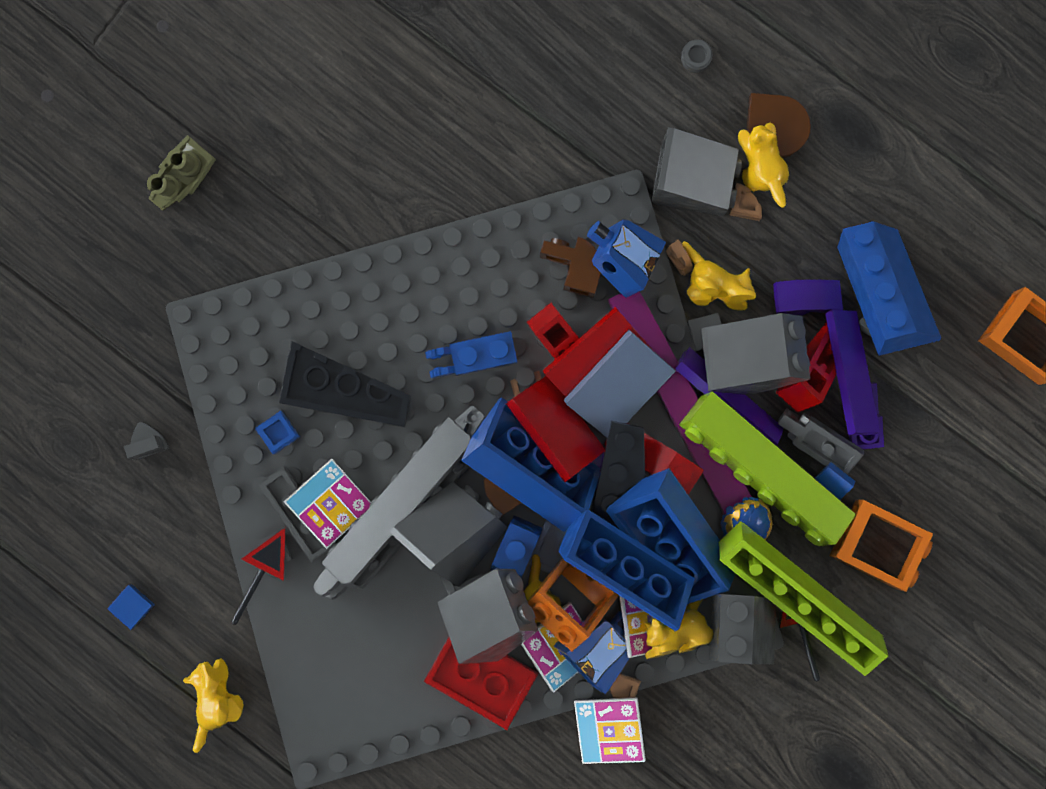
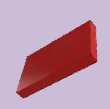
M614 307L549 364L543 372L567 397L628 330H631L645 344L647 342L619 310Z
M545 376L513 397L506 405L563 481L566 482L605 452V448L581 416L564 402L565 395Z
M448 637L423 682L508 730L539 672L508 654L494 662L459 664L450 637Z

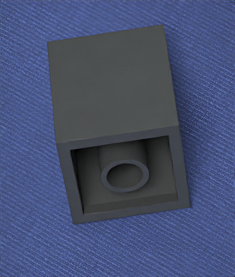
M668 127L661 144L651 203L724 216L729 208H734L737 190L732 189L734 178H739L742 160L737 159L739 149Z
M779 313L701 329L708 391L754 395L810 380V360L807 355L806 329L802 316Z
M451 482L396 524L389 533L429 569L460 587L508 526L499 520L503 514L489 502L485 506L478 502L481 496L466 484L462 489L454 482Z
M496 568L437 602L459 664L498 661L539 631L535 623V613L528 604L523 591V581L517 574L516 569Z
M729 594L712 596L710 628L713 629L714 635L710 642L709 660L738 664H774L776 605L767 598Z

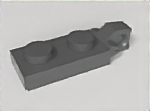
M786 408L779 417L778 425L789 431L787 437L793 441L792 444L825 466L831 462L848 475L864 455L863 449L812 416L810 417L803 413L800 417Z

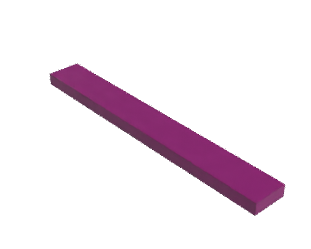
M640 291L627 298L620 293L608 299L611 309L616 307L654 352L675 370V373L658 389L657 393L696 465L704 470L702 476L723 515H725L728 506L734 507L736 503H742L744 497H751L745 484L739 482L734 477L733 470L727 465L719 464L709 455L710 451L702 444L691 441L685 435L686 430L679 425L698 398L689 381L676 371L675 367L678 361Z

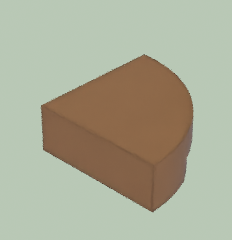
M736 183L734 190H737L734 208L730 209L729 215L760 221L762 218V208L757 198L748 187Z
M679 239L669 245L666 250L667 256L680 274L685 276L693 270L692 262Z
M620 673L611 686L610 692L613 698H635L641 681Z

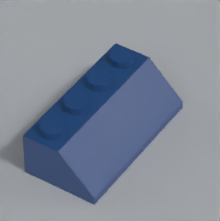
M874 221L844 228L837 248L878 356L940 341L941 335L898 229Z
M501 397L471 437L461 461L565 532L586 509L589 510L601 468L591 462L572 478L564 482L506 405L508 401Z
M670 468L643 478L607 508L606 512L622 532L695 578L687 604L730 590L735 572L720 561V540Z
M586 509L567 528L558 550L563 559L674 631L680 629L695 578Z

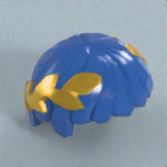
M744 497L742 503H736L734 507L728 506L726 514L723 515L720 523L723 536L742 521L764 540L770 535L773 525L769 506L761 499L754 497Z

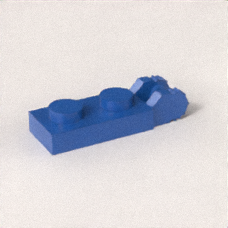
M511 331L449 344L450 347H441L425 352L426 358L431 360L452 355L454 366L434 368L429 371L431 378L453 374L459 376L518 363Z

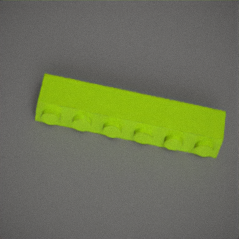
M713 391L700 396L679 424L686 430L685 435L691 441L706 447L710 451L709 455L719 464H725L733 470V475L739 482L753 487L758 492L757 496L768 505H774L780 510L782 518L789 524L800 527L806 533L805 537L814 545H836L855 518L856 514Z
M740 521L719 541L720 561L861 674L866 676L888 657L884 637L879 631L745 523Z

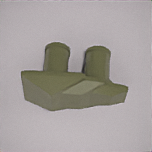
M187 135L168 153L165 160L158 166L160 168L158 174H153L148 178L147 187L151 191L148 199L162 211L176 201L180 203L188 194L192 195L216 159Z

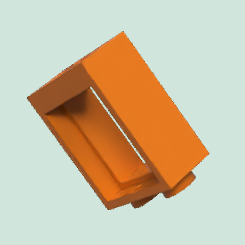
M1024 287L1012 293L978 341L1036 384L1042 385L1046 384V362L1040 369L1002 341L1024 310H1027L1046 324V301Z
M855 500L851 510L856 516L836 545H834L829 556L897 590L907 592L908 587L912 588L918 579L919 571L917 568L921 560L925 559L932 549L933 543L930 540L933 533L865 500ZM871 515L916 536L898 578L852 557Z
M562 557L527 601L535 613V620L547 628L560 643L573 651L591 635L619 595L569 564ZM561 574L596 605L582 625L546 594Z

